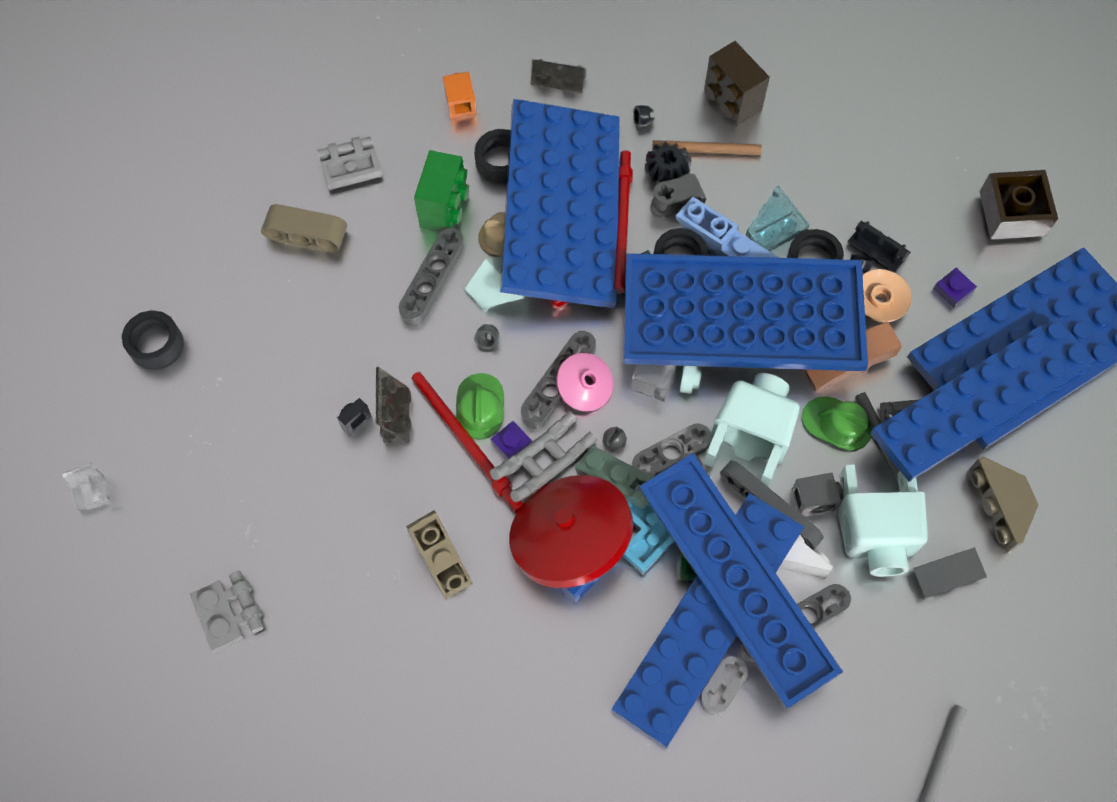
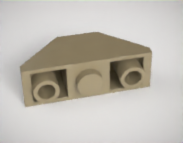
M986 457L978 458L969 468L971 482L975 488H978L983 498V509L992 518L996 527L995 535L998 542L1004 545L1007 553L1012 552L1023 543L1039 504L1026 476Z
M435 510L406 526L409 537L445 599L473 584Z

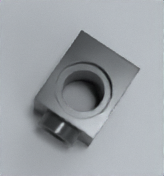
M833 472L796 479L791 489L797 511L804 517L835 511L843 499L842 487L838 481L835 482Z

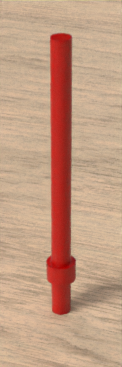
M627 150L620 153L618 230L614 273V290H617L618 294L625 292L630 183L633 181L631 152Z
M420 371L413 374L411 377L412 381L492 482V489L499 497L502 496L512 510L517 513L524 504L521 500L514 502L511 499L512 483L506 476L499 480H494L491 477L490 470L495 468V466Z

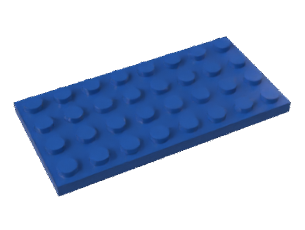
M513 99L500 282L501 293L607 308L615 307L617 303V290H614V273L618 230L620 116Z
M1083 247L910 351L907 358L933 390H936L1056 316L1096 360L1085 371L976 439V442L984 450L1117 364V282Z
M627 253L624 364L866 371L868 368L862 260Z

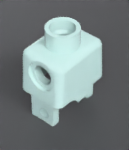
M768 373L757 374L752 384L740 380L736 381L715 419L711 432L713 439L707 451L704 464L710 467L713 466L721 444L724 443L731 447L736 458L746 462H750L753 459L767 460L768 462L760 481L768 487L777 464L782 463L788 451L800 411V406L796 401L786 398L789 392L787 382Z
M845 465L839 475L843 499L837 511L846 555L851 558H868L869 571L873 576H896L908 572L907 557L914 556L928 539L925 493L918 492L916 478L908 482L900 471L897 474L900 492L858 493L855 465Z

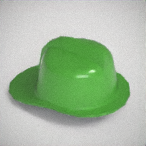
M472 374L465 378L458 387L456 418L474 439H485L495 434L501 427L503 420L504 393L502 385L497 378L490 374Z
M824 396L814 398L803 408L802 421L804 427L810 434L839 448L852 451L863 448L871 439L870 432L872 430L869 427L867 414L857 403Z

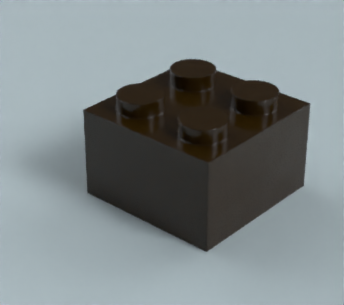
M735 40L709 56L704 91L706 96L710 100H714L721 108L726 118L739 125L762 111L770 77Z
M1046 170L989 173L979 191L991 240L1047 236L1058 220Z

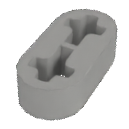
M737 656L725 658L705 686L700 696V703L707 713L711 715L723 713L742 687L748 676V666L742 658ZM733 665H737L739 667L737 673L741 678L735 676L727 684L723 681L728 674L725 666L731 668ZM721 687L725 690L720 698L724 704L717 703L713 707L709 704L711 698L707 693L715 694L718 688Z

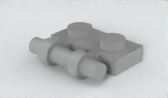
M371 136L362 139L360 137L351 138V142L336 145V143L328 144L327 148L318 150L320 161L325 160L321 162L328 190L382 177L375 149L372 148ZM355 152V153H353V154H349V155H345V156L339 157L340 155H344V154H348V153Z
M236 571L229 575L233 585L230 589L225 590L223 583L219 580L190 593L208 643L214 653L244 640L241 627L248 624L252 633L259 632L264 628L260 620L262 616L260 608L254 605L250 595L252 591L251 586L247 580H244L241 571ZM238 599L243 611L235 616L230 602Z

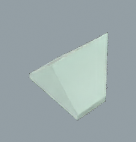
M502 256L485 259L465 287V292L483 311L490 306L524 298L522 295L500 292Z

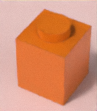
M469 72L443 76L450 119L477 114L475 95Z

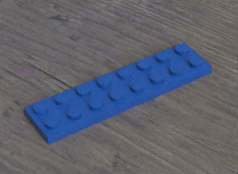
M1055 316L874 427L870 434L908 482H910L1085 371L1096 360Z
M693 453L639 486L640 491L786 710L843 673V670Z
M749 493L736 516L776 573L804 529V526ZM698 576L695 577L612 707L614 712L666 747H668L737 636Z

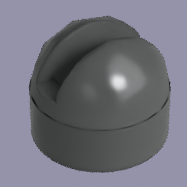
M483 324L476 331L475 343L482 349H492L498 342L499 332L494 325ZM488 334L491 335V339H487Z
M610 427L604 432L602 443L607 451L618 453L625 448L627 437L621 428ZM615 433L619 434L612 444L608 442Z

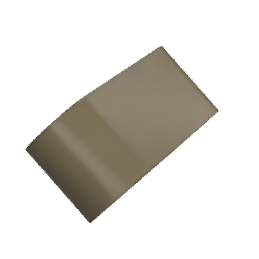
M273 204L268 209L261 233L273 241L334 253L340 249L347 229V223L334 215Z

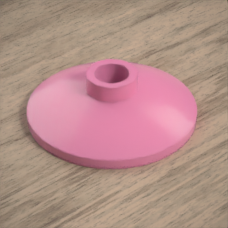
M578 353L570 356L561 364L557 372L556 385L559 395L568 406L578 411L589 412L599 409L609 400L613 391V377L609 367L602 359L593 354ZM586 375L592 378V385H588L585 382Z

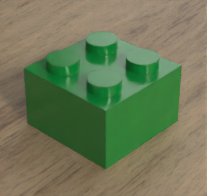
M429 150L414 195L416 212L421 228L441 232L445 228H454L455 224L460 223L462 208L460 206L462 200L466 201L469 194V184H466L467 169L464 168L462 156Z

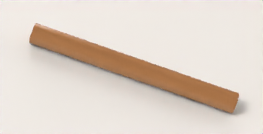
M652 140V149L655 144L663 147L665 140ZM666 141L669 146H673L677 142L678 149L686 148L688 153L761 155L762 144Z

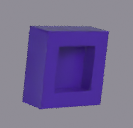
M956 267L939 280L933 289L955 308L971 295L977 286Z
M514 421L490 439L491 444L506 460L533 442Z

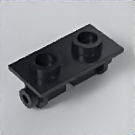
M861 220L855 228L856 231L848 240V243L893 272L898 270L911 253V251L906 249L905 244L901 245L889 236L887 237L881 231L871 226L869 221L865 223Z

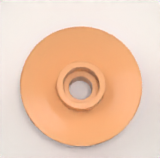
M882 269L872 270L863 274L864 305L867 318L878 322H892L906 314L911 305L912 294L909 285L901 276L892 271ZM875 298L883 299L884 303L877 301Z

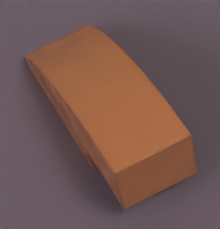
M888 321L866 330L868 368L866 371L872 365L897 356L902 347ZM804 370L815 391L866 372Z

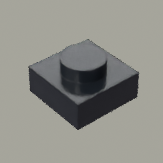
M358 398L354 403L347 404L341 410L337 419L342 430L351 436L372 416L368 405Z

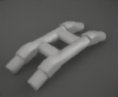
M570 410L536 440L516 455L511 456L503 461L502 464L490 470L491 477L494 480H499L504 476L514 473L522 465L533 476L523 483L522 486L511 491L510 496L514 502H519L535 494L548 481L570 464L580 459L598 440L589 431L567 452L555 442L577 420V417ZM545 448L556 461L543 470L532 457Z

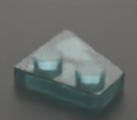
M778 185L774 188L766 204L764 203L756 219L748 227L746 236L766 250L772 251L794 239L801 232L808 230L810 225Z

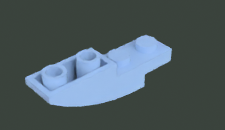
M694 197L676 215V220L684 229L692 230L702 237L706 242L708 252L713 256L779 258L739 233V225Z

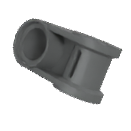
M686 174L676 179L658 183L654 187V198L651 201L650 208L657 217L666 218L678 214L692 197L704 204L707 198L695 174Z

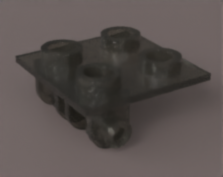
M376 367V424L380 426V436L385 443L395 442L396 437L406 443H410L409 431H411L412 423L409 417V404L411 403L409 387L380 367Z

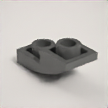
M975 547L913 568L924 598L987 577Z

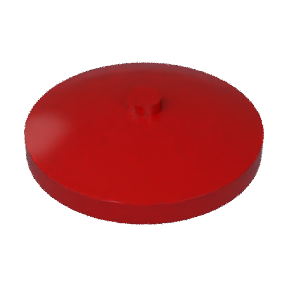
M575 475L552 481L531 495L517 511L509 533L511 554L521 571L528 578L547 587L570 588L599 578L621 559L632 537L633 517L627 500L615 485L599 477Z

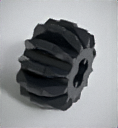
M665 141L663 147L655 144L652 151H648L644 166L645 173L649 174V181H657L658 184L690 174L692 161L691 157L687 156L686 148L678 149L677 142L673 146H669Z

